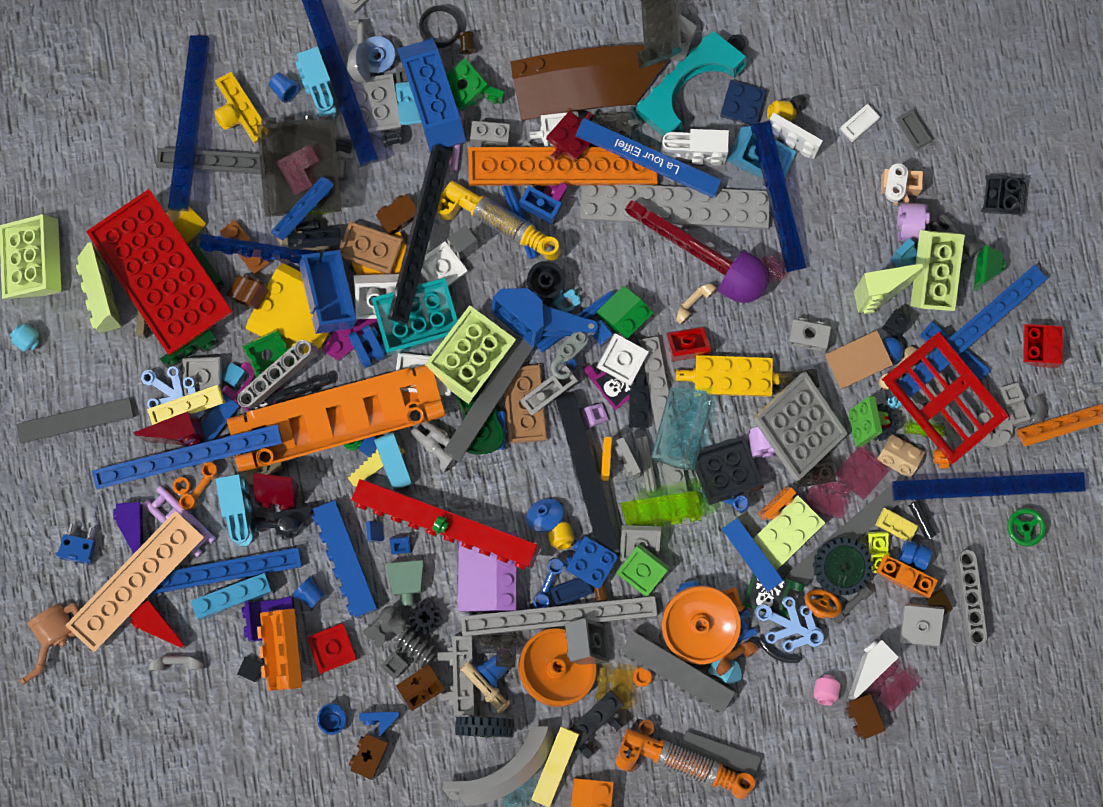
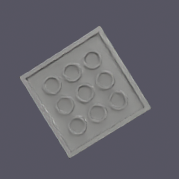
M806 372L801 373L752 418L795 481L800 480L847 435V432Z

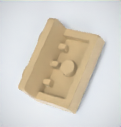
M891 435L888 437L877 460L911 478L925 452Z

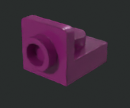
M561 182L559 186H547L544 194L561 202L567 192L568 185Z

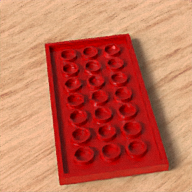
M147 189L86 231L169 356L233 313L150 189Z

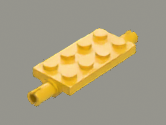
M696 355L695 368L693 370L676 369V381H691L695 383V394L772 397V386L774 384L789 385L791 383V373H774L772 371L773 358Z

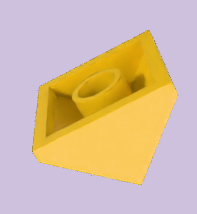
M180 200L166 213L187 245L207 225L188 205Z

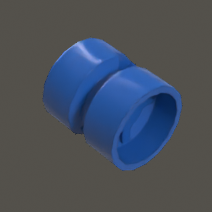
M906 539L898 561L908 566L912 564L914 569L925 572L933 549L924 545L918 547L916 542Z

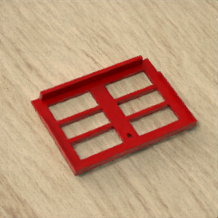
M940 332L933 335L881 379L951 465L1009 417ZM934 347L939 349L960 375L950 385L946 383L925 357ZM919 360L924 363L944 388L936 397L911 369ZM906 371L931 400L921 410L918 409L895 381ZM968 387L972 389L993 415L983 426L958 397ZM953 400L978 429L969 438L944 409ZM938 412H941L964 440L955 450L951 449L929 422Z

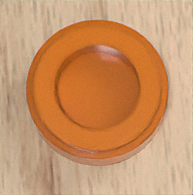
M640 667L634 671L632 679L635 685L646 687L652 681V674Z

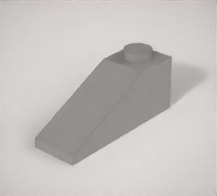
M567 364L557 371L560 374L570 372L571 375L568 378L558 379L552 374L520 400L531 415L578 381V378Z

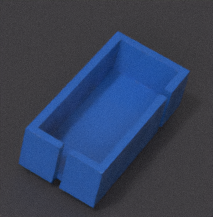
M340 250L323 252L321 258L320 253L302 255L299 267L311 315L313 314L312 322L315 334L352 329L357 319Z

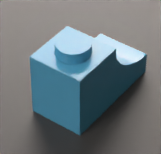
M908 238L895 251L890 260L897 267L916 265L917 251L914 246L915 243Z

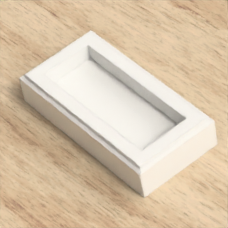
M867 104L842 125L840 130L851 142H854L877 122L880 116Z

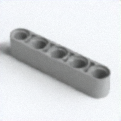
M306 340L298 341L238 394L239 405L246 408H256L317 354L316 345ZM305 345H308L309 351L304 354L303 348ZM293 357L295 362L293 366L290 367L289 360ZM279 369L280 377L276 379L275 372ZM265 382L266 388L262 392L260 386ZM248 395H251L252 400L247 404L246 398Z
M965 550L957 555L956 568L966 641L969 645L977 647L986 642L987 631L977 558L974 552ZM963 555H967L970 558L969 565L962 562ZM966 574L972 576V584L965 582L964 577ZM969 593L973 594L976 598L974 604L967 600ZM971 613H975L978 616L977 623H973L970 620ZM974 632L979 633L981 637L979 643L975 642L972 638Z

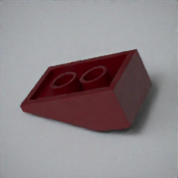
M188 411L134 432L136 437L152 443L193 446L201 444V441L206 439L199 418Z
M253 473L255 502L260 504L261 508L271 509V506H278L279 510L282 511L290 510L291 508L296 509L299 485L293 478Z

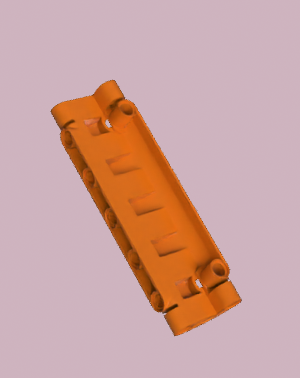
M426 365L414 367L416 376H414L410 367L246 412L248 422L244 414L227 418L231 436L279 425L283 444L236 455L235 461L239 473L446 417L434 373ZM400 388H416L417 393L401 391ZM411 404H416V405H417L416 407H413V408H410V407H409V405H411ZM413 410L420 412L421 418L419 421L411 420L410 413ZM262 452L270 453L271 458L269 462L261 460Z

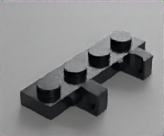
M612 690L570 728V730L580 734L573 750L577 755L581 752L589 759L594 754L588 748V738L602 725L606 726L609 724L614 727L616 732L623 727L616 718L619 717L617 711L624 703Z

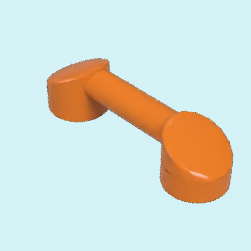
M208 462L202 466L201 471L204 477L191 495L185 494L180 498L179 505L181 508L187 511L196 508L198 497L210 480H214L218 476V468L215 464Z

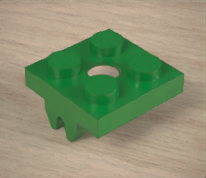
M465 58L446 75L455 104L461 111L469 105H476V100L482 99L483 92L490 87ZM459 80H467L468 85L465 89L458 88Z
M277 329L242 345L256 378L288 351L287 345L282 340ZM265 349L272 351V357L269 360L262 358V352ZM290 358L289 365H292L293 362Z

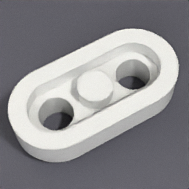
M894 164L888 171L885 196L891 202H898L905 195L908 170L902 164ZM895 171H901L902 175H897ZM892 189H898L899 193H894Z

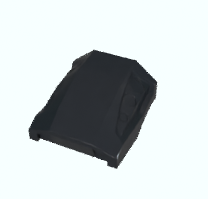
M986 175L984 205L981 211L989 214H1011L1022 217L1027 195L1026 179L1005 175Z

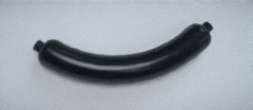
M759 636L758 643L772 658L784 663H799L802 660V657L799 655H784L777 652L767 643L764 637Z

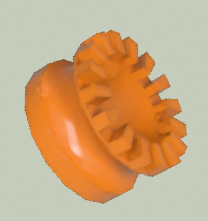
M179 477L174 480L172 487L178 495L183 496L191 491V483L186 478ZM183 481L186 482V489H181V491H178V483L182 484Z

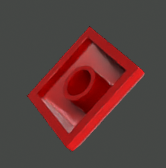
M704 327L666 333L671 362L696 358V355L709 356L711 348Z

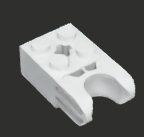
M690 129V133L669 132L663 137L661 153L678 161L692 162L695 165H701L703 162L716 166L722 165V163H725L728 154L729 130Z

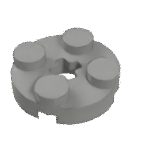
M986 410L977 417V420L983 426L993 415L989 410ZM1008 417L997 426L998 430L995 431V434L991 431L980 443L988 448H998L1009 441L1013 433V425L1010 418ZM973 425L974 433L978 430L975 425Z

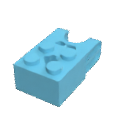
M317 46L296 54L298 61H295L305 91L307 95L311 94L319 117L323 121H331L337 115L331 95L334 91Z
M239 474L217 478L216 485L221 514L227 521L229 536L237 545L241 547L249 546L253 542L250 512H253L251 501L248 500L246 494L249 493L248 482H245V479Z

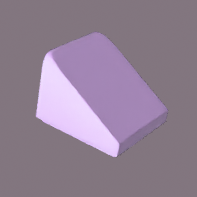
M602 403L588 406L581 410L586 428L609 421Z

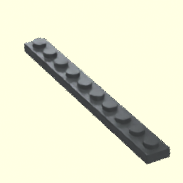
M158 148L156 159L157 168L308 178L324 177L326 179L344 180L346 164L344 159Z

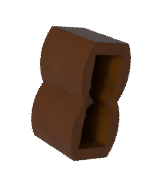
M244 275L243 277H236L226 296L239 304L258 310L269 290L265 288L266 284L258 279L254 281L251 277Z

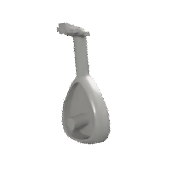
M359 20L349 21L350 28L357 30V44L349 53L347 70L356 82L367 83L370 80V70L364 47L365 25Z

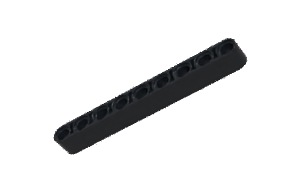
M572 392L557 396L555 398L595 542L620 556L575 394Z

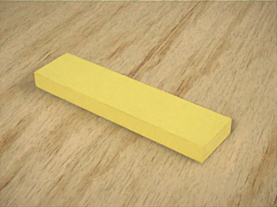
M216 385L147 410L153 425L187 411L195 414L224 404L225 400L220 385Z
M563 726L560 727L531 800L546 807L551 806L580 735L579 733Z

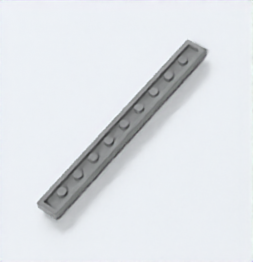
M659 338L640 339V347L649 351L643 364L674 527L693 524Z
M654 596L462 616V635L467 637L563 627L565 623L584 618L601 623L657 617Z

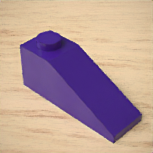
M140 502L116 503V509H113V519L116 520L119 529L134 554L144 544L143 506Z

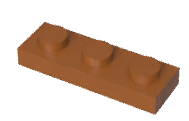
M235 220L220 230V233L254 276L270 265Z

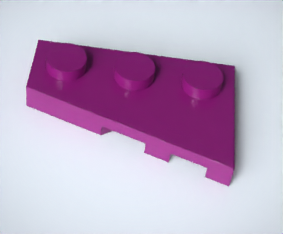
M357 319L352 329L334 331L322 351L339 362L354 350L348 335L354 331L357 336L363 334L361 328L369 325L370 328L374 326L377 330L380 328L378 320Z

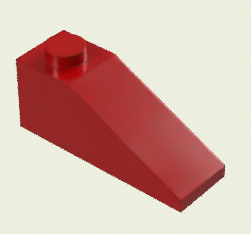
M147 600L130 614L132 618L130 622L137 630L141 629L182 649L187 647L151 601Z

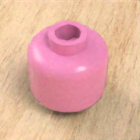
M823 675V677L818 678L815 681L814 698L822 705H833L834 702L838 701L840 683L835 680V677Z

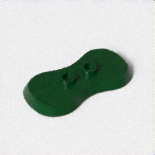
M487 378L469 404L456 395V401L462 411L463 420L490 378ZM497 406L468 449V453L475 455L489 454L502 446L504 430L497 417Z

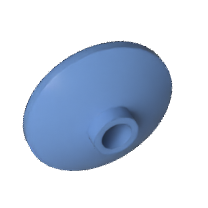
M374 36L365 40L364 47L367 53L370 72L382 73L388 70L395 60V49L392 43L381 36ZM381 54V58L375 59V55Z

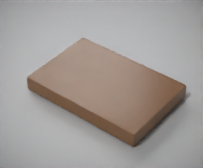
M349 221L339 250L343 260L384 274H391L403 244V239Z
M877 330L825 354L841 390L894 366Z

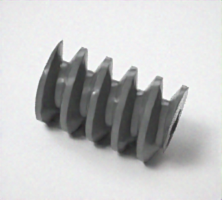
M407 626L397 638L395 647L398 649L403 646L401 652L406 653L409 651L407 657L412 658L415 656L414 662L421 661L420 667L423 668L431 662L439 650L433 653L434 646L432 645L427 648V640L420 643L422 636L414 638L416 631L408 633L409 626Z

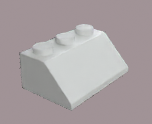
M399 274L353 275L356 319H377L371 298L395 292Z

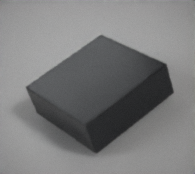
M245 656L237 675L256 682L261 666L264 664Z

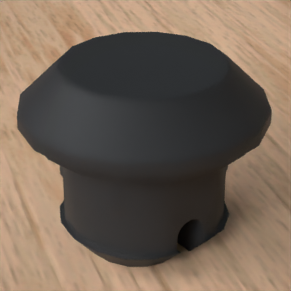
M803 95L792 97L790 102L796 111L799 108L800 110L805 108L804 101H806V97Z

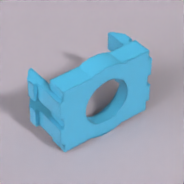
M570 289L554 301L553 306L557 310L568 313L581 304V297L579 294L576 295L575 289ZM564 298H570L572 306L564 308L561 305V301Z

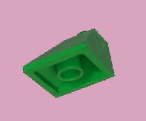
M984 246L977 254L973 291H979L995 279L1001 271H1004L1006 260L1003 259L1002 252L989 246Z

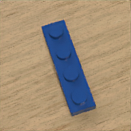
M320 177L270 232L282 241L290 236L292 230L304 221L305 216L317 207L318 202L330 193L331 188L334 186L332 182L324 177Z

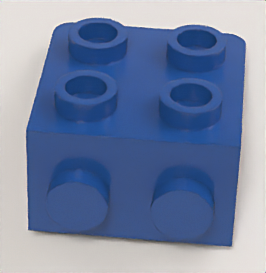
M584 536L582 540L578 539L573 546L575 550L573 556H568L563 564L566 567L564 572L569 575L573 574L595 588H600L617 560V555Z

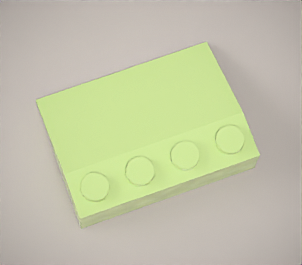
M42 214L0 225L2 299L47 296L61 292L59 226L57 218Z
M92 242L87 243L77 257L79 264H76L79 276L82 275L83 282H81L83 293H87L88 300H85L88 311L92 312L93 317L90 318L93 329L96 328L99 333L120 328L122 325L104 258Z
M916 264L864 273L854 290L858 313L864 312L865 315L874 313L875 310L910 286L923 268V265Z
M469 305L425 365L454 394L469 404L516 339Z

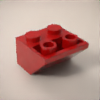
M1024 324L1023 363L1036 367L1058 368L1062 364L1063 326Z

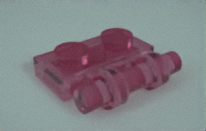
M813 476L811 483L817 484L818 488H809L805 503L812 510L841 519L847 500L840 498L841 493L848 495L850 488L843 486L844 484L840 482L828 481L827 478L822 476L821 478ZM824 487L834 490V495L823 492Z
M893 662L867 688L870 694H873L876 690L881 692L877 700L890 712H893L918 685L905 670L899 675L894 672L899 667L896 662ZM890 677L894 681L886 688L883 683Z

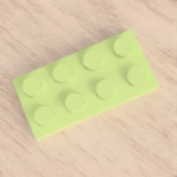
M797 495L753 540L777 571L825 522Z

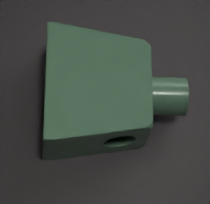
M423 560L387 563L386 569L393 595H402V606H413V594H421Z

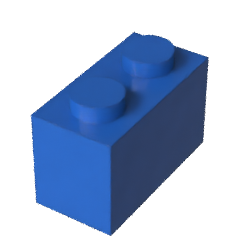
M529 185L519 201L520 208L553 225L562 209L561 202Z

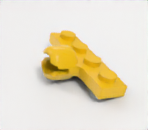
M230 72L215 80V84L227 101L225 105L215 110V118L218 124L224 130L236 124H241L254 144L270 136V131L233 73Z

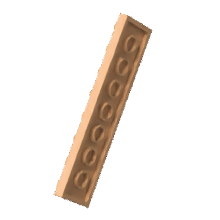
M175 511L65 626L95 652L204 537Z

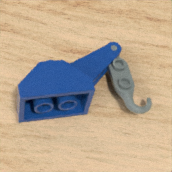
M528 288L500 289L493 296L491 313L533 348L545 336H570L559 347L556 358L553 360L550 368L556 378H568L571 373L560 374L557 371L558 366L572 360L587 345L588 336H594L597 333L598 324L594 320L585 319L542 305L539 294L534 291L532 292Z

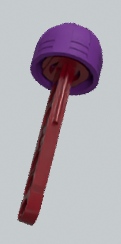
M630 200L625 207L628 215L639 222L641 221L648 228L725 275L718 288V292L727 298L739 303H749L759 299L766 291L769 283L768 270L759 258L745 249L732 262L657 214L647 210L641 204Z

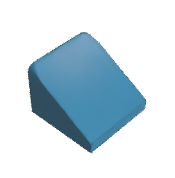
M230 363L222 374V380L237 388L247 373L242 368Z

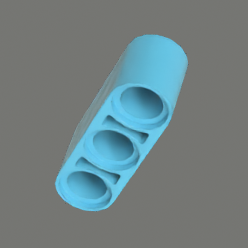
M389 433L374 439L392 490L395 491L411 485V480L394 434Z

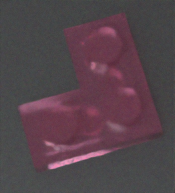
M311 145L276 162L294 195L312 187L304 169L318 163L319 160Z

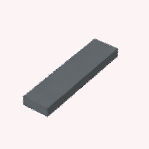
M687 731L680 749L683 747V751L684 749H686V752L689 750L690 753L693 751V755L694 753H696V756L699 754V757L703 756V759L704 757H706V760L709 758V761H716L725 767L742 773H748L754 777L761 759L758 756Z

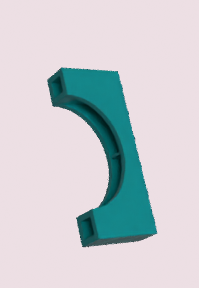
M712 31L702 39L697 47L691 49L688 56L676 65V68L671 73H668L663 78V81L658 86H655L645 99L640 100L636 107L638 116L663 137L669 132H681L683 126L674 113V102L682 86L693 77L706 72H723L735 78L747 66L746 56L716 32Z

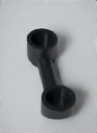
M293 516L282 517L279 521H266L264 517H254L251 526L255 533L264 532L266 529L279 528L283 532H294L298 528V520Z

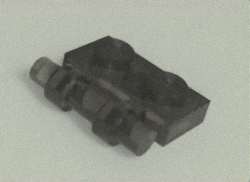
M619 111L617 114L603 112L601 115H594V121L601 122V126L632 140V126H625L624 124L626 120H632L631 113ZM617 121V127H609L608 123Z

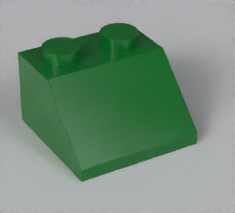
M622 286L596 311L617 335L625 339L653 314L649 307L625 286Z

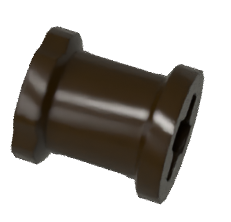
M471 31L459 33L457 36L460 39V54L470 55L475 53L476 48L473 44L474 33Z

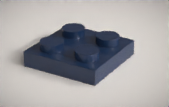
M730 80L720 117L756 127L766 90Z

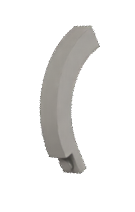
M548 726L530 727L528 736L520 751L500 770L477 780L444 782L442 789L449 799H461L466 806L484 804L502 798L521 787L538 771L547 758L555 737Z

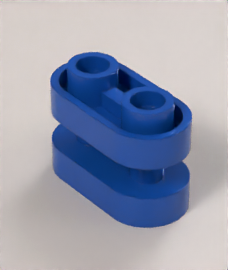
M369 325L361 328L363 334L357 336L355 331L348 335L364 369L372 365L370 359L375 357L379 362L385 359L384 354L387 353L383 344H379L376 339L378 337L374 326L370 328ZM366 340L371 348V351L367 353L362 345V342Z

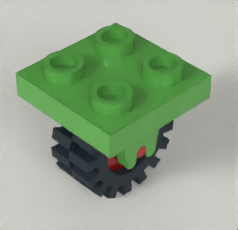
M868 396L848 411L855 447H862L872 439L875 441L878 439L879 441L885 440L898 429L896 424L899 421L895 420L897 415L892 414L894 410L892 408L888 410V405L883 407L882 403L876 404L874 396Z

